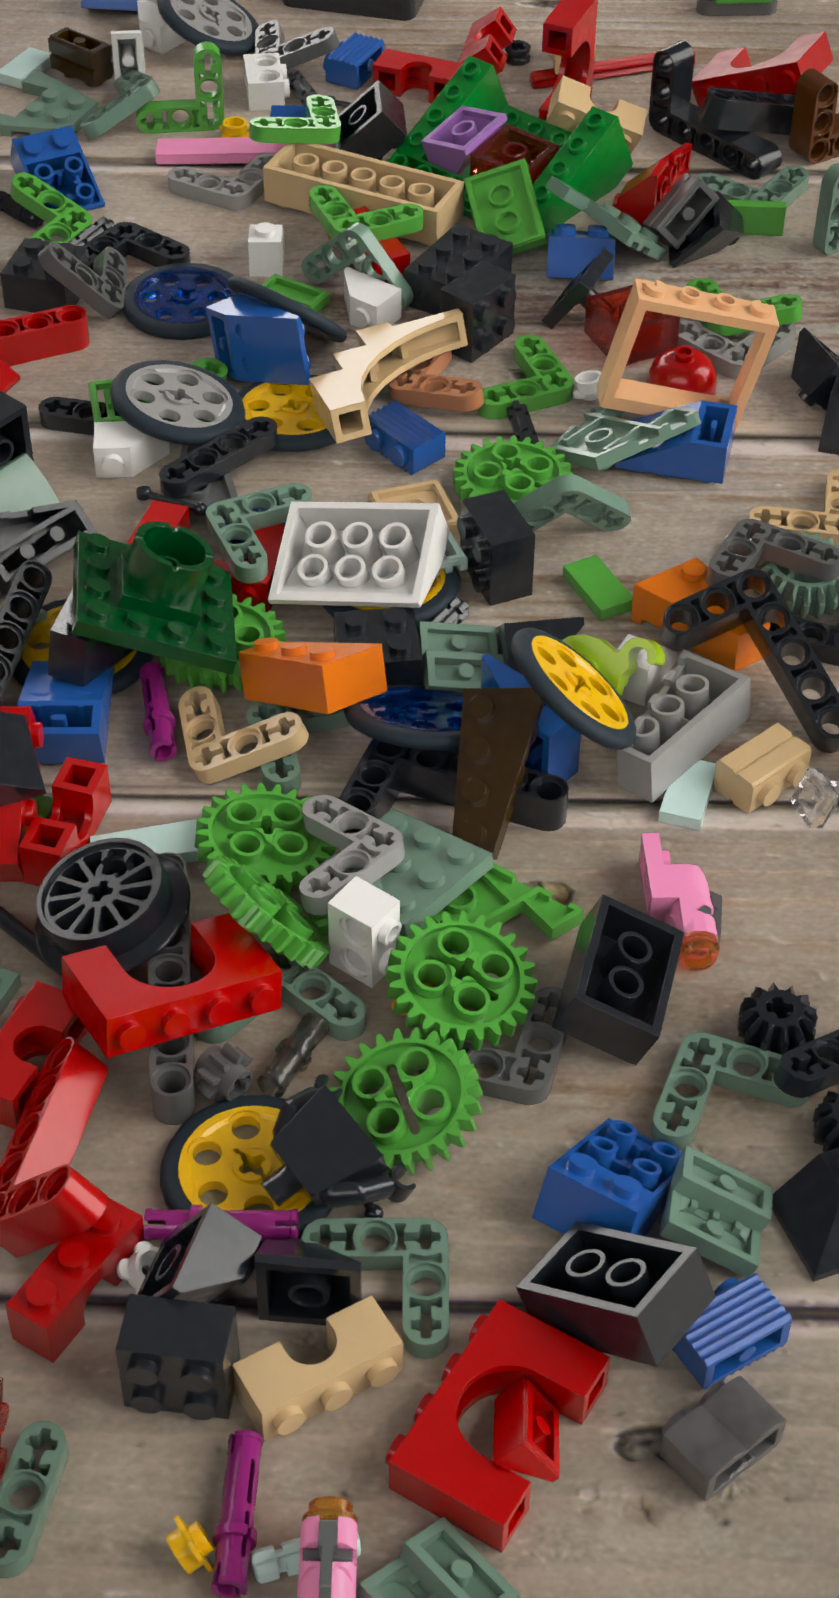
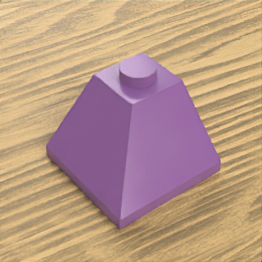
M462 105L421 141L428 161L452 173L461 175L508 119L504 113Z

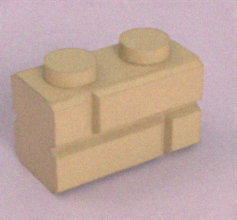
M777 722L716 761L713 785L717 792L728 800L732 799L734 805L748 814L762 804L764 806L773 804L780 793L789 786H800L810 773L809 764L812 750L809 744L797 736L793 737L792 732Z

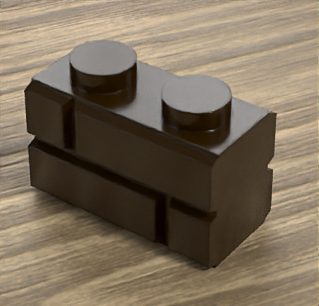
M68 27L53 33L48 38L49 51L52 52L50 54L51 68L63 72L65 77L82 80L89 87L101 86L105 81L113 77L112 45Z

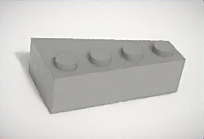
M683 649L678 657L676 668L668 671L664 677V685L659 693H653L647 702L648 709L645 714L638 716L635 720V741L630 747L617 750L618 787L649 802H654L671 784L696 762L703 759L750 717L751 677Z

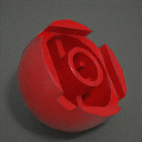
M681 345L663 351L655 358L648 373L647 383L715 396L717 375L709 357L697 349Z

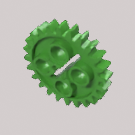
M515 435L511 436L510 441H504L501 436H497L496 443L483 439V447L472 444L470 452H461V459H456L455 468L453 469L454 493L460 494L459 501L461 503V500L505 490L514 503L552 479L561 475L573 474V472H571V463L565 462V454L556 455L555 446L544 449V441L542 440L536 444H531L530 437H526L520 442L517 441Z
M233 594L237 664L232 675L158 656L161 666H165V674L167 676L175 674L177 684L189 680V689L200 684L210 690L214 686H219L223 694L227 692L228 686L234 685L238 691H243L238 652L254 647L253 642L262 638H277L278 642H286L282 620H276V612L274 610L266 612L264 603L253 607L251 597L246 598L243 602H237V596Z
M262 782L258 783L257 791H251L247 785L241 784L240 794H236L229 788L225 789V798L213 796L211 807L203 806L202 816L197 818L194 847L198 849V861H206V869L217 855L221 857L225 855L228 859L233 858L240 865L244 864L251 868L267 883H271L275 889H281L289 896H291L292 886L295 885L299 889L300 882L305 876L335 853L336 847L306 831L302 806L311 797H305L302 800L296 799L297 789L291 790L287 795L281 793L280 784H276L272 791H266Z
M217 855L202 874L206 878L204 882L211 887L210 891L221 898L219 902L230 909L229 912L232 918L251 934L258 935L262 942L267 941L277 953H281L292 962L295 960L302 967L306 965L310 969H313V967L317 968L330 953L331 947L327 945L328 940L320 935L322 933L321 930L311 924L313 921L302 914L304 912L302 907L288 894L278 888L275 889L271 883H267L251 868L244 864L240 865L233 858L228 859L225 855H222V857Z
M443 911L440 923L438 924L430 916H425L422 929L411 924L407 937L399 936L395 950H391L388 961L389 966L385 976V981L389 982L387 998L396 999L393 1010L394 1014L408 1012L404 1025L407 1029L419 1024L422 1026L421 1034L423 1039H426L433 1030L437 1031L441 1044L447 1039L452 1038L458 1051L462 1050L464 1041L470 1040L475 1050L480 1051L485 1037L494 1046L499 1044L502 1033L512 1037L517 1024L523 1025L526 1021L528 1010H531L535 999L534 991L537 985V979L532 977L535 963L525 961L528 948L526 946L513 948L517 936L515 933L502 937L499 934L502 923L497 922L489 929L484 926L485 917L482 914L478 916L475 923L468 922L466 911H461L458 921H452L447 911ZM446 950L456 951L459 953V955L451 954ZM486 973H493L500 978L490 977ZM423 982H430L437 987L425 986ZM462 1006H471L474 1007L477 1011H469L464 1009Z
M415 1027L410 1037L404 1039L400 1029L397 1028L393 1034V1041L386 1042L385 1038L379 1033L376 1035V1047L371 1049L366 1044L361 1043L359 1048L363 1056L359 1059L352 1056L344 1058L349 1071H335L334 1076L339 1086L331 1087L329 1090L336 1091L340 1087L343 1089L339 1102L382 1153L388 1168V1174L394 1166L403 1164L407 1168L409 1176H413L416 1163L421 1161L429 1171L433 1170V1156L438 1154L443 1159L449 1161L451 1156L447 1147L451 1143L463 1148L466 1145L460 1133L461 1130H476V1125L470 1115L482 1114V1108L477 1099L483 1096V1091L479 1081H477L479 1079L474 1064H470L467 1052L464 1049L458 1051L452 1038L447 1039L441 1044L437 1031L433 1030L424 1040L419 1027ZM392 1068L397 1069L407 1093V1098L420 1127L418 1134H412L407 1118L402 1110L401 1102L389 1076V1071ZM426 1069L422 1074L412 1076L418 1070ZM382 1087L378 1092L368 1094L371 1090ZM442 1107L437 1113L426 1115L433 1108ZM397 1126L393 1131L382 1134L386 1128Z

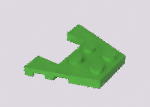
M493 863L492 869L438 912L432 919L437 924L440 923L442 912L447 911L452 921H458L461 911H466L468 922L475 923L478 916L482 914L485 917L484 926L490 929L497 922L503 924L520 913H524L552 941L580 925L583 921L584 911L573 903L565 906L553 900L552 893L540 886L532 889L516 881V874ZM446 950L451 954L459 955V953L456 951Z

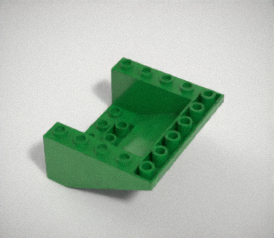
M470 55L409 132L403 144L396 149L387 161L464 181V178L525 158L546 235L549 233V229L556 228V224H563L582 211L562 200L545 187L551 176H554L596 202L614 190L633 166L618 116L592 106L573 132L546 123L545 120L509 106L494 66ZM462 105L506 114L508 120L478 157L465 168L461 175L452 173L428 161L421 141ZM464 183L463 216L474 220Z

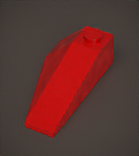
M686 142L629 180L621 193H616L613 207L621 211L619 217L624 212L639 222V225L642 226L640 231L645 227L642 224L683 173H689L692 151L691 143Z

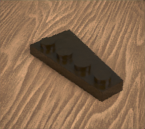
M464 688L452 835L492 853L493 860L498 859L514 809L512 803L518 784H522L526 767L524 765L531 744L535 743L540 728L538 722L543 706H547L532 688Z

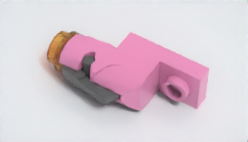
M642 833L638 864L646 915L685 932L678 961L681 962L685 969L690 971L706 970L714 965L720 950L722 896L709 891L707 880L698 866L671 864L669 850H662L659 833Z
M324 1496L309 1502L308 1511L303 1514L301 1522L297 1598H356L358 1517L353 1513V1504L350 1501L335 1496Z

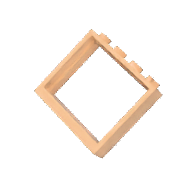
M635 278L597 383L599 406L647 416L672 409L675 406L679 407L701 400L737 405L734 430L736 432L779 329L774 305L761 303V300L749 301L735 298L727 293L713 294L703 292L691 286L682 288L664 284L659 280L652 282ZM646 310L756 332L729 398L621 378Z

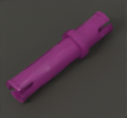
M148 662L139 670L146 712L143 719V728L146 735L149 736L151 757L154 756L156 761L163 762L171 760L177 753L174 742L176 720L170 712L165 668H160L161 664L158 662Z
M191 1205L190 1210H152V1208H146L144 1221H147V1224L165 1225H144V1240H163L200 1212L203 1206ZM298 1209L223 1210L261 1235V1240L298 1239L299 1230L296 1226H278L299 1225Z
M237 1430L235 1435L231 1433L228 1438V1457L224 1476L221 1516L219 1524L214 1527L212 1543L216 1548V1559L211 1591L221 1598H240L241 1594L243 1596L246 1595L248 1589L249 1557L257 1544V1531L253 1528L263 1438L260 1434L251 1430Z

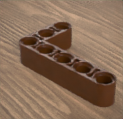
M814 68L806 70L797 82L789 147L808 162L819 164L839 157V113L835 114L839 89L836 82Z

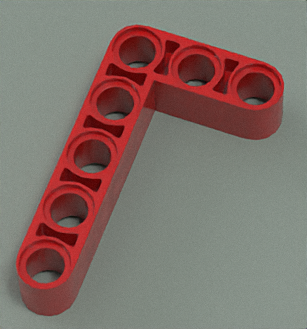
M67 305L0 320V358L8 366L85 349L90 343L86 310L78 305Z
M66 1037L61 1040L48 1054L0 1163V1246L15 1258L85 1232L99 1220L107 1206V1194L70 1167V1163L107 1076L108 1066L72 1037Z

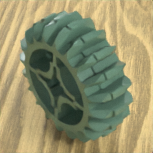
M804 530L800 533V535L839 549V545H834L833 538H820L819 532L814 536L806 534ZM760 559L754 569L766 572L771 577L791 613L800 615L802 619L807 615H812L819 620L823 613L832 616L834 611L839 609V577L831 581L820 580ZM754 590L755 594L761 596V594L758 591Z

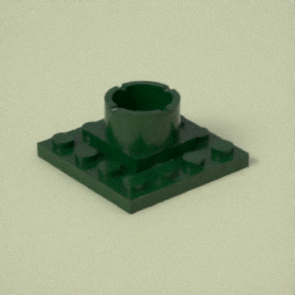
M160 521L144 523L138 527L132 544L110 540L108 537L98 533L88 534L78 531L73 550L72 634L232 675L237 664L231 574L229 571L213 565L212 548L202 537L181 526L174 528L170 526V523Z

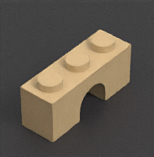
M562 76L551 96L546 123L573 132L591 107H596L590 99L591 87ZM619 99L613 110L606 112L618 116L631 155L643 136L647 110Z
M372 1295L326 1318L327 1347L332 1355L321 1363L306 1365L296 1362L287 1354L280 1341L232 1364L235 1394L264 1442L278 1434L288 1435L293 1433L309 1418L325 1410H337L347 1404L352 1396L372 1386L382 1387L391 1382L399 1372L403 1371V1341Z

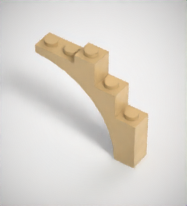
M458 308L392 326L390 322H385L356 330L359 347L333 354L336 371L309 378L315 410L337 444L372 434L368 410L375 396L385 385L401 373L423 361L468 345L463 313Z

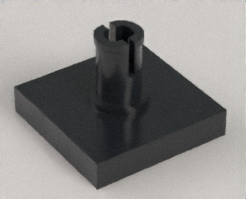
M604 247L565 287L541 321L552 330L575 305L580 304L600 324L603 323L615 307L607 302L593 287L614 258V255Z

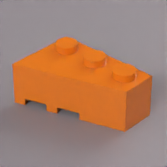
M696 557L634 584L631 620L640 625L646 621L662 629L664 612L667 607L710 587L705 580L708 567ZM719 606L707 608L713 614L719 615L726 612ZM681 622L671 625L677 631L690 629L688 625ZM770 622L763 624L767 630L770 629ZM743 624L692 648L693 652L734 671H738L763 659Z
M262 638L253 642L254 647L238 652L244 697L247 700L331 714L388 691L382 643L278 642L277 638Z

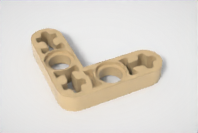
M839 469L832 470L827 476L823 512L758 506L750 510L748 519L760 520L800 534L802 529L795 528L794 526H805L810 528L804 530L806 534L814 536L819 532L820 538H833L834 545H839V510L833 508L839 507Z
M197 686L189 689L179 700L178 707L188 763L198 780L204 784L217 783L300 750L306 744L309 733L300 716L294 712L281 713L232 733L225 734L220 706L212 691L206 686ZM199 706H201V710L203 712V714L197 715L196 713L198 712ZM213 729L212 733L206 738L196 740L201 732ZM253 742L258 743L252 751L244 754L240 753L244 746Z

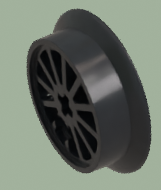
M109 838L79 847L62 858L48 872L40 885L36 898L38 915L34 934L36 946L41 957L51 968L62 973V956L106 945L125 972L146 963L173 940L187 917L191 901L187 877L172 860L154 853L147 845L136 840Z

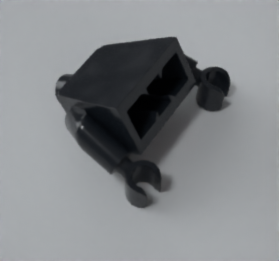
M320 1074L316 1078L313 1087H308L283 1102L272 1130L273 1139L270 1143L275 1156L283 1166L260 1183L278 1207L301 1189L316 1208L324 1205L337 1208L368 1204L384 1199H389L396 1203L403 1202L416 1188L415 1183L406 1186L398 1181L407 1171L403 1164L394 1166L388 1175L382 1174L388 1169L382 1153L339 1102L343 1089L340 1087L336 1091H330L326 1086L329 1080L327 1075Z

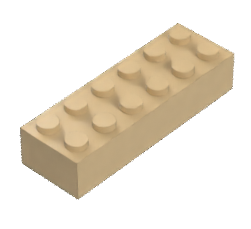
M287 143L263 167L264 201L277 204L282 208L304 211L309 215H314L309 208V191L317 185L335 187L352 209L366 206L370 211L407 203L419 205L424 211L423 229L416 233L395 238L417 241L425 246L434 244L451 227L457 224L464 214V181L319 144Z

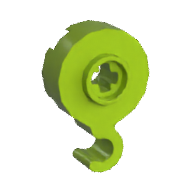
M586 634L568 636L562 640L600 671L615 688L620 697L624 687L628 685L630 676L637 671V655L641 650H646L647 661L650 665L663 666L665 664V653L662 647L656 641L641 637L626 641L620 650L612 646L607 640Z

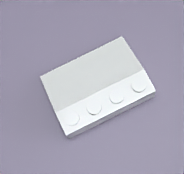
M291 501L268 596L269 603L420 608L443 563L449 535V527L439 503Z

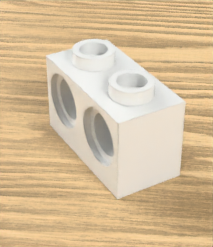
M279 53L244 54V82L249 111L271 110L272 105H285V97H290L289 78H287L286 64L280 63Z
M355 876L328 902L329 946L331 947L329 950V963L373 988L386 975L390 952L395 950L397 939L400 936L402 927L400 922V900Z

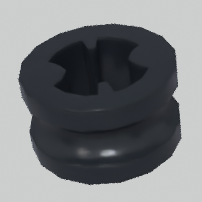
M513 40L512 44L505 47L506 63L513 66L528 64L530 61V55L528 54L531 51L530 44L522 40Z

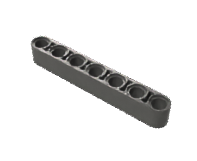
M169 852L160 853V855L176 863L188 880L187 865L180 855ZM190 907L177 935L161 952L148 961V985L177 987L192 983ZM194 1034L149 1046V1078L153 1111L155 1117L166 1125L183 1124L195 1114Z

